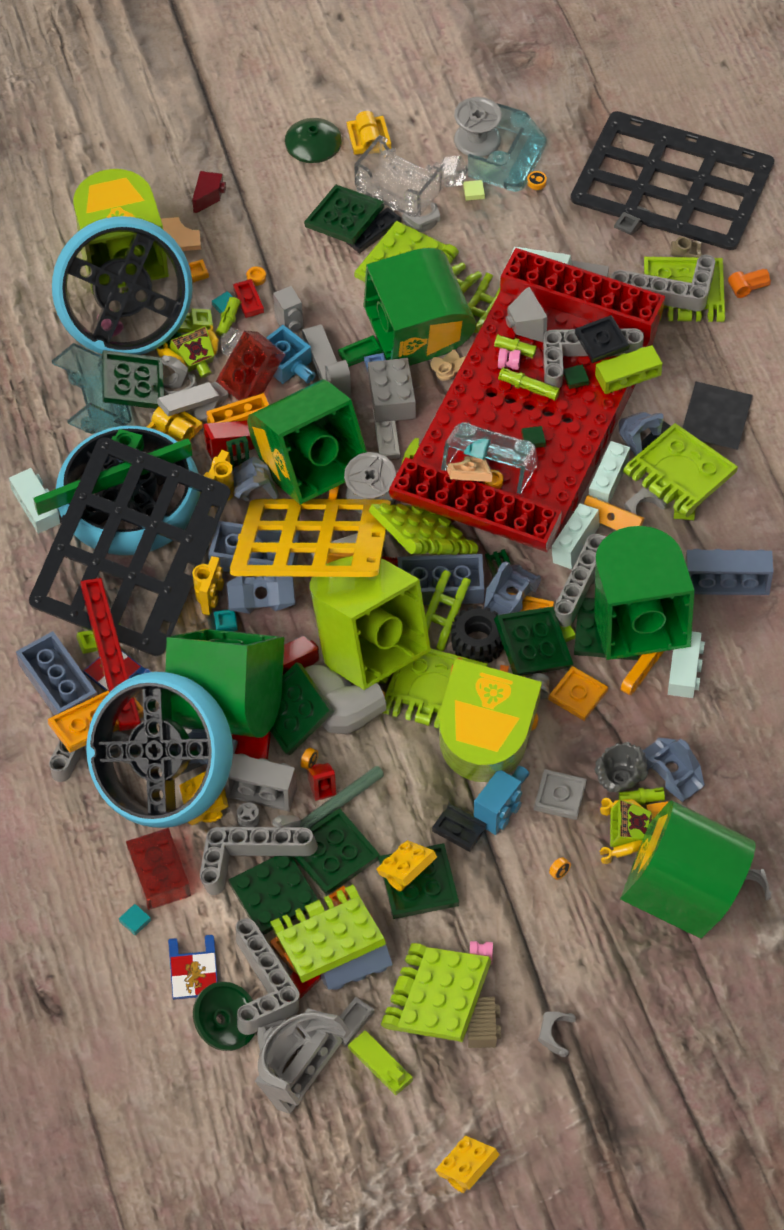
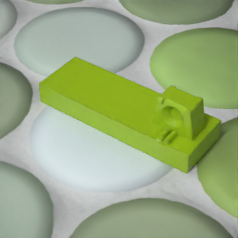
M366 1030L348 1044V1049L395 1096L413 1081V1077Z

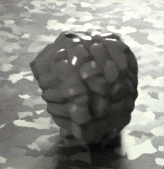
M624 742L622 745L616 743L610 748L607 747L602 756L596 760V767L594 768L595 773L598 775L599 783L609 792H619L632 788L639 781H644L648 775L645 753L640 746L631 745L630 742Z

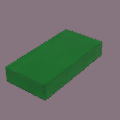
M374 335L338 349V355L342 361L346 360L348 367L363 362L366 356L383 353Z

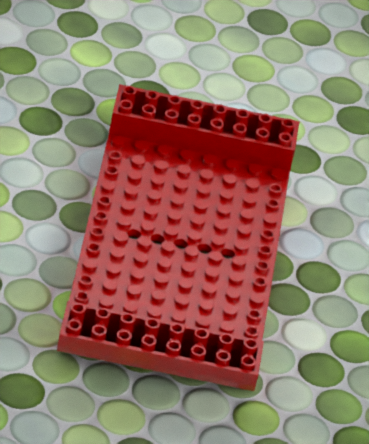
M515 248L501 274L500 292L413 459L405 457L389 488V494L392 499L548 553L576 510L636 384L608 394L603 392L595 376L596 364L618 356H611L592 363L588 356H563V369L583 364L589 379V385L569 389L563 374V383L556 401L523 388H515V385L498 380L501 371L498 368L500 348L494 347V343L499 334L514 340L518 338L520 342L537 346L533 359L524 355L520 356L519 370H512L509 367H506V369L517 373H525V376L544 382L543 342L516 335L514 330L509 328L506 323L507 308L526 288L530 287L547 316V331L576 329L612 315L620 329H639L644 335L643 347L653 345L663 313L665 296ZM493 392L496 396L489 397L486 394ZM514 399L516 402L510 404L506 400ZM527 405H532L535 408L532 410H527L524 407ZM549 411L552 412L553 415L545 416L543 413ZM570 418L573 421L570 423H565L563 419ZM542 426L546 446L525 449L521 429ZM489 439L491 442L485 459L490 470H497L503 475V485L500 489L482 484V481L450 479L447 466L449 463L464 461V458L469 455L463 453L467 446L474 441Z

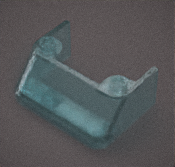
M497 103L502 112L501 121L497 127L518 134L508 153L494 151L489 155L488 159L469 154L468 177L516 192L525 187L528 175L533 172L546 147V136L526 112Z
M73 343L52 360V364L67 370L69 382L74 386L80 387L83 392L86 406L68 419V424L86 433L95 434L109 428L126 426L131 422L132 418L127 405L104 403L102 401L101 355Z
M466 422L456 425L445 442L441 470L445 471L448 464L452 461L458 450L465 451L467 446L476 440L489 439L491 442L485 458L521 468L517 493L521 494L537 466L538 457L535 446L530 441L486 430Z

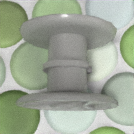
M472 97L465 99L456 107L454 118L460 127L455 133L454 143L463 154L471 157H483L495 152L499 147L501 136L495 127L501 121L502 112L494 101L485 97Z
M374 452L358 454L351 459L345 468L344 474L347 485L346 498L389 500L391 505H393L396 500L392 499L389 494V488L396 476L393 463L386 456ZM354 510L362 514V510Z

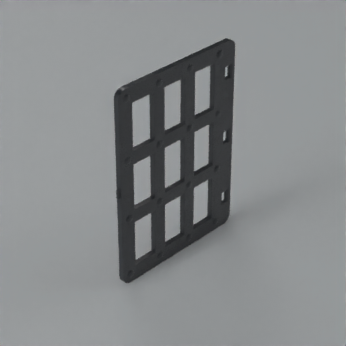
M614 111L610 114L576 182L570 200L576 205L620 217L625 212L641 219L642 224L648 227L657 228L727 250H734L740 243L774 166V158L768 154ZM631 121H633V122H636V123H640L641 125H640V126H637V125L630 124V123H631ZM619 133L653 143L654 146L649 157L611 146L616 134ZM686 137L691 138V139H695V140H697V141H696V142H692V141L686 140ZM666 147L704 158L699 171L661 161ZM742 153L753 156V158L744 157ZM605 157L643 167L638 180L600 170ZM718 162L754 173L749 186L710 175L715 163ZM657 171L693 182L688 195L650 185L649 183L654 172ZM593 181L632 191L626 205L588 194ZM708 186L742 196L743 200L739 209L735 210L699 198L704 187ZM645 195L682 206L675 220L638 209L637 206H639ZM696 210L733 221L727 235L689 224L688 222L693 211Z
M100 438L94 447L67 512L61 518L60 528L30 594V606L92 631L88 612L83 611L85 601L80 585L71 605L48 597L64 557L87 566L81 581L96 579L100 571L123 580L111 608L118 640L122 644L150 655L161 656L166 650L167 637L172 635L193 585V574L191 573L189 576L184 573L186 566L189 563L195 565V568L202 563L230 496L229 487L112 439ZM108 456L131 464L115 502L92 494ZM143 469L166 478L151 516L127 508ZM178 483L202 492L186 530L163 522ZM86 506L109 515L93 554L70 545ZM211 506L218 507L215 518L208 515ZM121 520L145 529L129 568L105 559ZM157 534L180 543L164 582L141 573ZM135 585L159 594L142 634L119 625ZM163 621L170 623L166 634L160 632Z

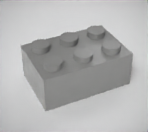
M408 358L368 362V380L375 423L416 419L415 396Z
M233 754L230 774L225 785L226 797L290 812L297 790L295 767L285 763H273L263 758H251L245 754Z

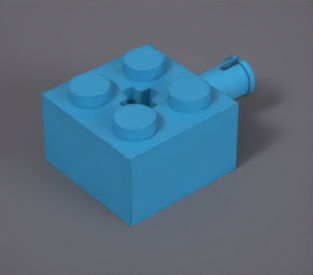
M280 326L254 347L255 362L282 384L295 374L306 383H311L310 380H314L315 372L306 367L312 362L311 346L286 326Z
M518 766L512 776L502 770L497 771L474 800V817L487 824L486 830L494 835L500 829L504 830L511 814H516L521 807V785L529 776L528 770L524 767Z

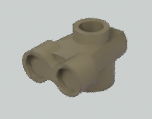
M679 237L676 241L671 242L670 255L674 257L699 258L702 255L701 242L690 241L687 237Z

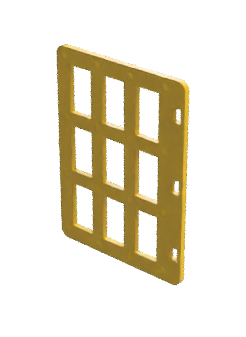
M294 499L251 500L241 533L238 534L239 540L231 562L230 574L233 576L291 577L377 576L381 564L386 528L369 512L372 504L386 503L391 505V502L385 499H311L300 505ZM264 509H288L285 521H261ZM325 509L323 521H299L301 510ZM339 509L362 510L360 521H336ZM258 530H282L279 543L255 542ZM296 530L320 531L318 542L293 543ZM334 531H358L356 543H331ZM252 552H276L273 565L248 564ZM290 553H315L312 565H287ZM329 553H354L351 566H326Z

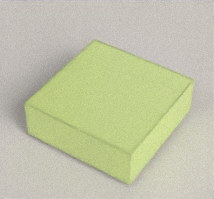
M482 180L463 182L465 201L485 199Z

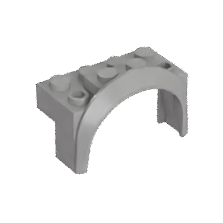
M308 1008L305 1013L286 1020L271 1033L258 1058L259 1076L255 1082L277 1110L290 1114L296 1105L300 1104L303 1095L343 1040L340 1037L347 1038L351 1031L339 1016ZM297 1027H299V1029L305 1035V1039L298 1032V1030L296 1029ZM303 1045V1047L298 1052L296 1057L293 1059L291 1064L284 1071V1073H282L288 1059L300 1046Z

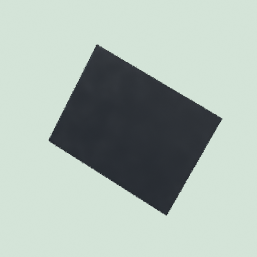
M696 381L682 428L700 441L738 450L753 395Z

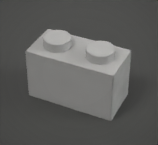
M292 286L274 292V311L278 324L286 326L292 332L303 328L302 302Z

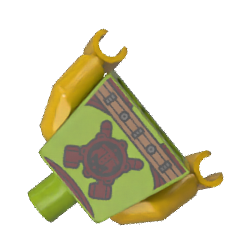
M210 325V330H207L206 326L171 340L170 348H168L167 343H164V349L157 348V352L161 358L164 355L176 357L188 368L187 372L197 369L200 377L204 378L212 373L208 364L213 362L217 354L219 340L213 331L212 325Z
M604 798L601 801L603 807L600 808V812L605 816L610 815V847H614V849L611 850L608 847H603L600 850V855L609 854V856L601 858L603 864H609L613 860V856L619 858L638 852L648 824L652 821V813L644 809L633 799H620L612 803L609 798Z

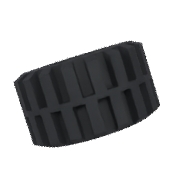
M477 606L476 609L468 607V611L462 610L460 616L456 615L454 618L455 622H452L451 643L452 649L456 651L457 656L483 663L485 661L490 663L493 661V658L497 659L499 657V652L502 653L504 647L494 618L498 615L496 611L490 612L488 607L482 609V606ZM472 632H483L488 636L483 639H473L468 635Z

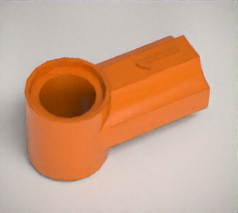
M767 269L747 274L739 271L733 273L728 278V283L737 298L746 297L752 290L769 286L771 282Z

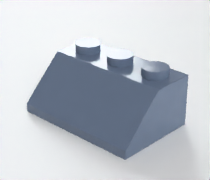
M384 945L320 975L323 984L329 990H337L342 988L345 983L363 980L366 975L371 973H381L393 964L387 945Z

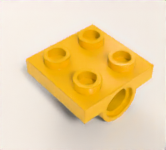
M363 111L356 116V120L346 122L354 155L391 149V141L384 116L374 117L371 111Z
M160 406L154 411L151 418L152 422L147 426V428L169 435L178 442L184 439L191 440L203 428L202 422L189 413L183 411L167 416Z
M221 450L218 457H214L211 469L204 476L227 485L230 489V496L228 498L230 500L234 496L233 469L230 464L229 452Z
M211 556L208 565L200 564L193 569L192 573L195 597L197 602L201 604L202 614L210 615L212 608H216L218 591H222L224 586V579L222 578L223 567H220V558Z
M206 771L179 785L183 805L195 795L204 779ZM223 788L219 797L208 810L188 823L193 826L200 821L210 823L221 819L223 816L222 810L229 807L225 789Z
M407 840L391 856L384 859L376 870L380 876L388 880L392 887L402 891L437 858L434 850Z
M465 1135L448 1156L443 1159L435 1171L440 1177L447 1179L450 1185L457 1191L464 1193L467 1189H471L500 1154L496 1148Z

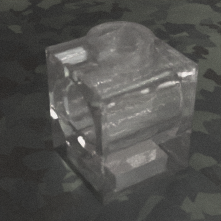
M461 155L444 157L438 175L445 187L462 186L468 167Z
M232 327L220 339L222 353L240 362H243L253 349L252 337Z

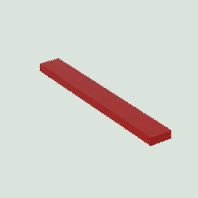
M102 578L81 581L80 586L110 693L111 690L129 679ZM134 697L125 705L117 718L119 731L134 729L141 723Z

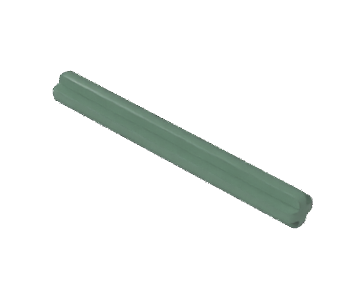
M379 766L373 767L303 818L300 827L309 829L381 779L384 776L382 769Z

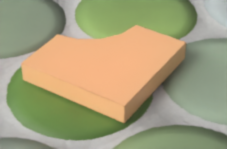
M179 217L161 219L163 230L177 242L182 251L201 250L200 230H191L185 227L180 222Z
M466 456L464 461L449 463L447 466L450 479L492 482L493 475L486 459L482 460Z

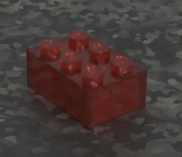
M244 331L216 382L239 401L262 394L286 354L259 332Z
M169 828L126 841L128 855L148 910L191 896L189 882Z

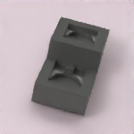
M637 206L638 209L650 212V210ZM623 212L614 224V228L632 235L643 224L641 219Z

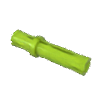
M504 367L499 373L498 380L515 385V388H523L555 401L558 398L560 388L525 376V373L513 372Z

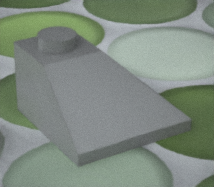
M528 287L508 306L507 316L505 317L506 323L509 328L514 330L516 335L543 342L544 334L547 332V316L531 288Z

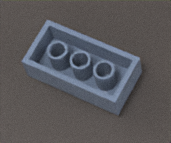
M218 522L208 556L209 561L211 556L220 558V567H223V571L230 572L231 562L239 540L238 534L241 533L243 524ZM258 530L255 542L279 543L282 530ZM300 532L295 533L293 543H300ZM252 552L248 565H273L276 552ZM290 553L287 565H296L299 553Z
M742 549L687 550L685 562L695 590L694 594H770L773 577L772 551L762 549L756 551Z
M482 554L398 557V568L420 580L423 605L430 604L436 585L444 570L451 573L443 593L444 595L455 598L463 578H468L471 580L462 604L484 603Z
M54 631L16 651L19 666L54 716L97 696L96 690Z

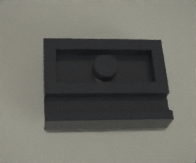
M449 803L446 810L442 812L433 825L432 832L471 852L482 836L483 831L487 829V824Z

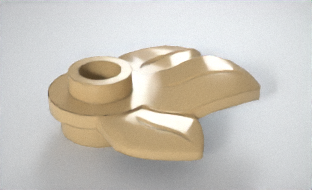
M452 350L443 359L433 357L430 365L432 370L436 372L438 379L446 381L455 376L466 356L460 358L458 353Z

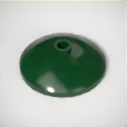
M321 118L300 120L294 123L285 135V147L288 153L293 158L305 163H320L331 159L338 153L342 143L339 129L330 121Z
M216 982L204 988L197 996L193 1006V1022L204 1042L221 1051H234L249 1043L255 1033L245 1035L238 1030L237 1012L241 1006L253 1001L251 996L242 987L231 982ZM217 1017L221 1019V1023H218Z

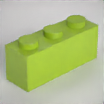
M653 345L597 363L595 376L603 392L608 394L661 376L663 363Z

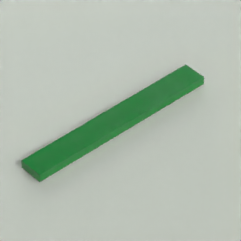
M184 439L148 453L172 464L193 456L189 439ZM125 462L101 471L92 494L123 483L131 464ZM143 469L141 475L147 474L149 471ZM80 480L34 497L33 500L37 514L41 515L71 503Z

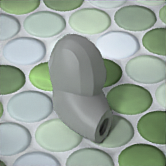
M311 665L304 668L335 711L322 724L329 733L350 734L362 728L386 710L385 697L377 683L363 690L357 685L352 686L349 680L332 671L327 666Z

